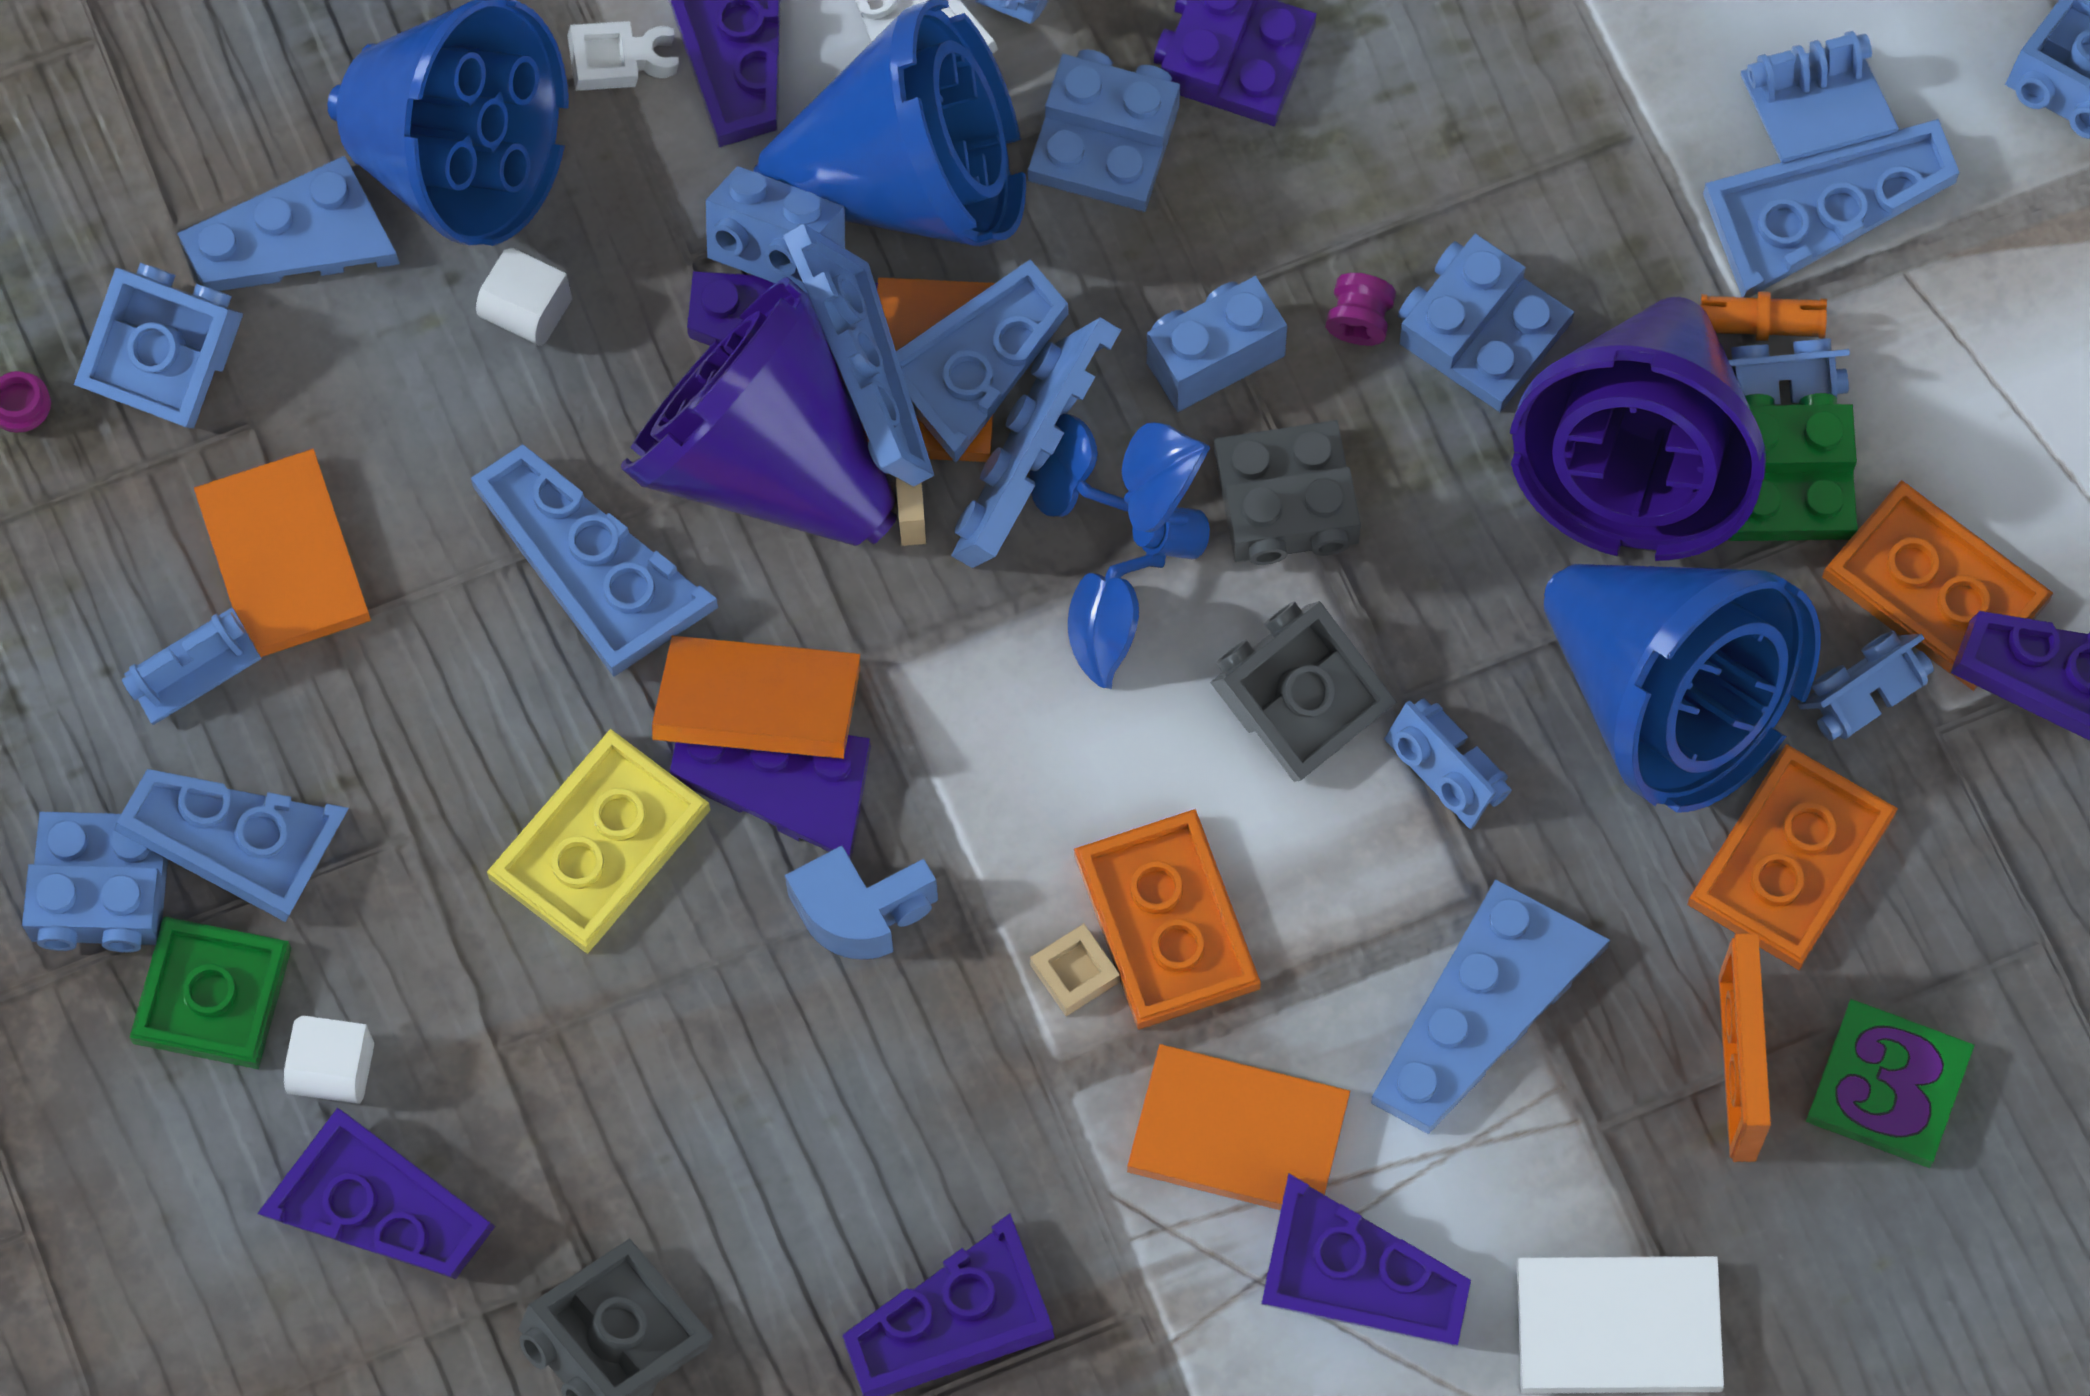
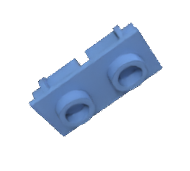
M1831 338L1793 342L1794 354L1779 356L1769 355V344L1731 347L1732 360L1728 361L1744 396L1766 394L1774 398L1775 405L1781 404L1779 381L1789 380L1791 403H1798L1802 397L1809 394L1828 393L1837 397V394H1845L1849 391L1846 368L1836 369L1835 357L1848 356L1850 351L1849 349L1832 351Z
M233 607L220 615L216 613L211 616L212 620L139 665H131L129 667L130 670L124 673L125 677L122 678V682L126 690L135 701L138 699L152 725H155L262 659Z
M1890 631L1877 637L1862 648L1861 651L1865 656L1863 660L1846 670L1844 665L1837 666L1815 679L1812 684L1815 692L1807 697L1805 703H1798L1799 708L1820 709L1823 717L1817 720V724L1828 740L1833 741L1837 737L1844 740L1849 738L1853 733L1882 714L1871 697V692L1877 690L1886 706L1893 707L1928 683L1927 676L1934 672L1933 664L1925 653L1918 651L1914 654L1911 649L1925 638L1922 634L1897 636L1895 631Z
M1423 698L1414 705L1409 700L1403 706L1384 740L1396 751L1398 757L1405 764L1409 765L1438 795L1441 802L1449 810L1453 811L1469 829H1472L1489 803L1495 807L1511 793L1512 789L1505 783L1508 775L1501 771L1478 746L1464 755L1457 750V748L1465 743L1468 736L1443 711L1439 703L1431 705Z

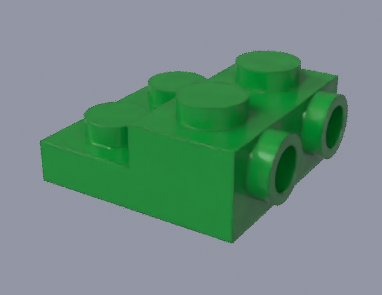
M1828 393L1806 395L1800 399L1799 405H1775L1774 398L1766 394L1746 395L1745 398L1762 434L1766 454V468L1760 494L1752 514L1728 541L1850 540L1858 530L1854 469L1857 457L1853 404H1838L1837 397Z

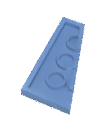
M1937 119L1900 129L1899 132L1708 182L1705 183L1703 196L1742 297L1750 298L1955 184L1959 175V169L1940 121Z
M804 223L783 234L868 436V449L874 463L883 473H889L913 487L935 476L869 263Z
M1100 317L1054 344L1048 342L1037 355L1031 368V374L1036 377L1028 396L1026 394L1022 395L1007 417L1005 425L1011 429V432L1003 448L998 447L988 458L982 469L980 480L986 484L977 502H970L957 521L954 532L960 538L951 555L952 557L971 568L996 557L1035 487V482L1026 477L1029 470L1037 471L1055 451L1064 434L1055 423L1060 415L1068 413L1077 399L1083 400L1095 379V376L1085 371L1095 352L1102 348L1107 350L1112 348L1121 329Z
M524 444L471 477L475 491L613 677L671 640L672 635L677 636L718 608L717 598L702 586H695L677 571L676 566L658 551H651L629 533L628 527L610 513L606 515L586 499L579 488Z
M1495 879L1372 1095L1371 1104L1430 1134L1485 1076L1486 1071L1527 1033L1528 1028L1551 1004L1554 1005L1590 963L1593 964L1607 950L1610 939Z

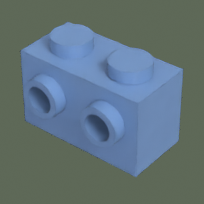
M737 166L706 199L707 258L773 283L788 277L807 293L783 234L804 223L845 248V208L842 205L818 197L812 192L804 191Z
M1256 276L1239 285L1234 281L1228 282L1210 293L1206 302L1185 313L1183 310L1172 311L1161 317L1153 325L1152 330L1147 332V365L1176 411L1180 412L1284 357L1287 324Z

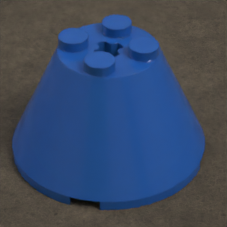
M473 0L377 44H367L348 67L342 83L336 85L331 90L327 105L329 116L332 120L337 121L341 142L355 164L365 169L447 239L463 245L484 244L493 246L512 238L520 232L536 215L548 196L558 173L565 145L555 144L559 108L569 109V99L562 56L553 34L543 19L533 9L516 0Z

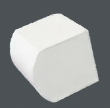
M513 247L505 249L480 288L476 303V313L479 317L538 346L544 345L572 301L567 273Z
M303 1015L294 1020L284 1067L286 1093L360 1104L364 1098L374 1048V1041L367 1025Z

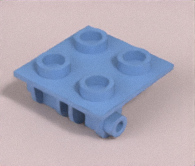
M1854 31L1845 32L1844 36L1826 40L1824 49L1818 40L1811 41L1809 53H1805L1801 45H1796L1792 47V52L1789 50L1770 56L1762 54L1757 57L1756 63L1749 64L1747 69L1741 71L1740 75L1781 163L1899 132L1896 120L1866 61L1867 58L1872 57V47L1867 34L1856 35Z

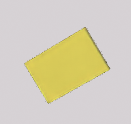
M610 729L489 868L487 874L489 879L588 954L709 813L710 805L708 801Z

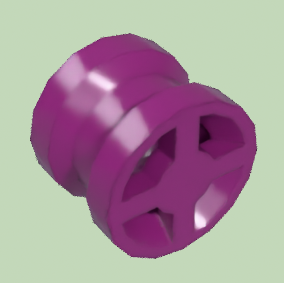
M1346 273L1339 276L1334 288V295L1338 301L1336 307L1328 312L1326 329L1336 338L1348 343L1364 346L1381 344L1385 341L1388 330V323L1384 319L1385 313L1394 306L1396 290L1387 281L1373 275Z

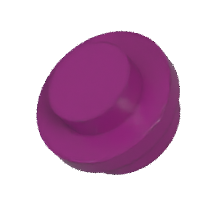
M21 371L2 375L0 377V428L9 432L22 433L38 427L46 419L51 408V397L45 383L37 376Z

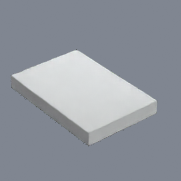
M1717 1256L1518 1258L1516 1266L1521 1393L1722 1392L1724 1379Z

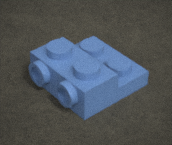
M2059 0L2021 49L2005 85L2016 91L2018 99L2025 106L2033 109L2045 107L2069 120L2074 132L2086 139H2090V0Z
M1081 50L1078 52L1077 57L1062 53L1045 104V119L1028 168V181L1146 212L1180 107V84L1171 82L1170 74L1156 66L1140 65L1137 67L1136 72L1113 67V62L1107 55L1095 50Z
M1475 233L1465 246L1454 241L1444 251L1435 267V273L1440 275V277L1428 292L1418 286L1407 297L1398 313V317L1403 320L1399 344L1495 410L1501 412L1573 321L1574 311L1524 278L1525 266Z
M141 262L137 273L115 268L74 385L181 426L194 429L215 370L223 372L243 313L228 308L232 296L196 283L193 294L172 287L176 275Z
M39 812L34 864H28L22 926L32 942H37V945L42 948L55 951L73 950L76 948L77 943H101L102 947L107 950L124 953L139 951L141 945H156L163 920L168 859L114 831L116 822L121 814Z

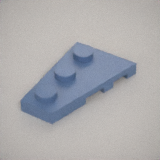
M345 155L177 233L202 285L217 291L281 282L282 278L287 275L320 271L321 276L344 273V267L374 262L377 263L378 267L400 264L395 249Z
M1031 259L896 351L916 416L955 463H957L1068 316V303Z
M147 769L117 820L114 831L286 922L349 808L331 804L320 807L291 801L290 796L269 792L266 796L227 789L223 783Z

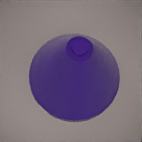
M783 278L748 306L739 316L743 321L721 342L716 339L688 370L657 408L630 446L641 458L635 462H631L626 458L621 464V469L642 487L849 545L858 546L866 539L874 545L890 530L897 520V515L891 511L897 499L886 474L876 466L870 455L868 436L808 294L790 278Z
M1669 297L1658 301L1545 368L1534 378L1523 393L1510 429V434H1513L1512 439L1515 452L1511 461L1512 470L1520 489L1536 511L1551 525L1573 540L1592 549L1617 557L1621 546L1656 550L1655 561L1687 558L1717 547L1736 534L1746 523L1755 508L1765 476L1766 454L1762 434L1707 313L1700 305L1682 297Z

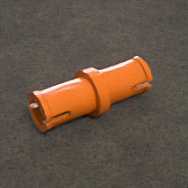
M1758 292L1757 298L1721 297L1701 294L1700 306L1707 313L1716 333L1755 335V341H1768L1769 335L1825 339L1827 299L1771 298V292Z

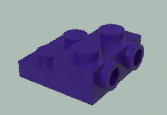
M1176 0L1174 12L1181 14V19L1176 31L1166 28L1163 30L1155 50L1153 62L1161 65V69L1170 74L1171 82L1180 84V96L1275 127L1315 28L1317 13L1277 0Z

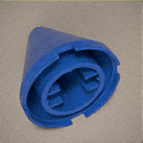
M928 0L903 10L761 151L758 164L754 167V172L804 191L812 192L818 197L844 206L845 221L971 246H985L1010 238L1017 231L1025 208L1026 174L1019 172L1010 175L1006 144L1021 140L1005 81L991 50L971 19L965 13L949 17L941 10L949 7L948 0Z
M1574 564L1555 573L1545 588V615L1616 767L1626 785L1654 806L1659 803L1665 804L1677 813L1690 812L1710 806L1736 791L1764 766L1787 737L1776 730L1775 726L1783 715L1791 697L1793 696L1805 703L1816 675L1821 647L1820 622L1817 611L1807 594L1772 572L1745 569Z

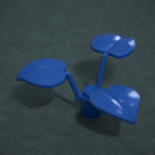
M1064 413L1059 416L1055 423L1064 432L1055 451L1037 471L1030 469V479L1035 482V487L1031 494L1037 508L1050 517L1066 516L1073 510L1080 493L1085 498L1126 511L1133 526L1134 541L1147 553L1145 556L1110 566L1105 577L1096 573L1086 574L1079 582L1071 599L1067 623L1073 654L1084 673L1095 684L1102 688L1112 689L1114 674L1131 647L1139 619V603L1136 592L1128 580L1121 577L1127 573L1147 567L1163 568L1166 556L1191 560L1197 559L1207 547L1210 528L1206 515L1201 510L1177 506L1194 480L1210 450V446L1186 436L1170 425L1156 422L1143 425L1132 437L1124 455L1122 479L1129 491L1122 498L1093 488L1085 481L1092 473L1097 462L1098 451L1091 430L1080 418Z

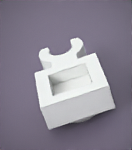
M630 21L576 24L569 27L567 36L576 91L636 87L639 77L638 70H644L647 74L656 78H668L677 73L679 66L678 57L663 58L653 51L655 47L672 46L675 36L674 28L657 26L649 29L642 37H633Z

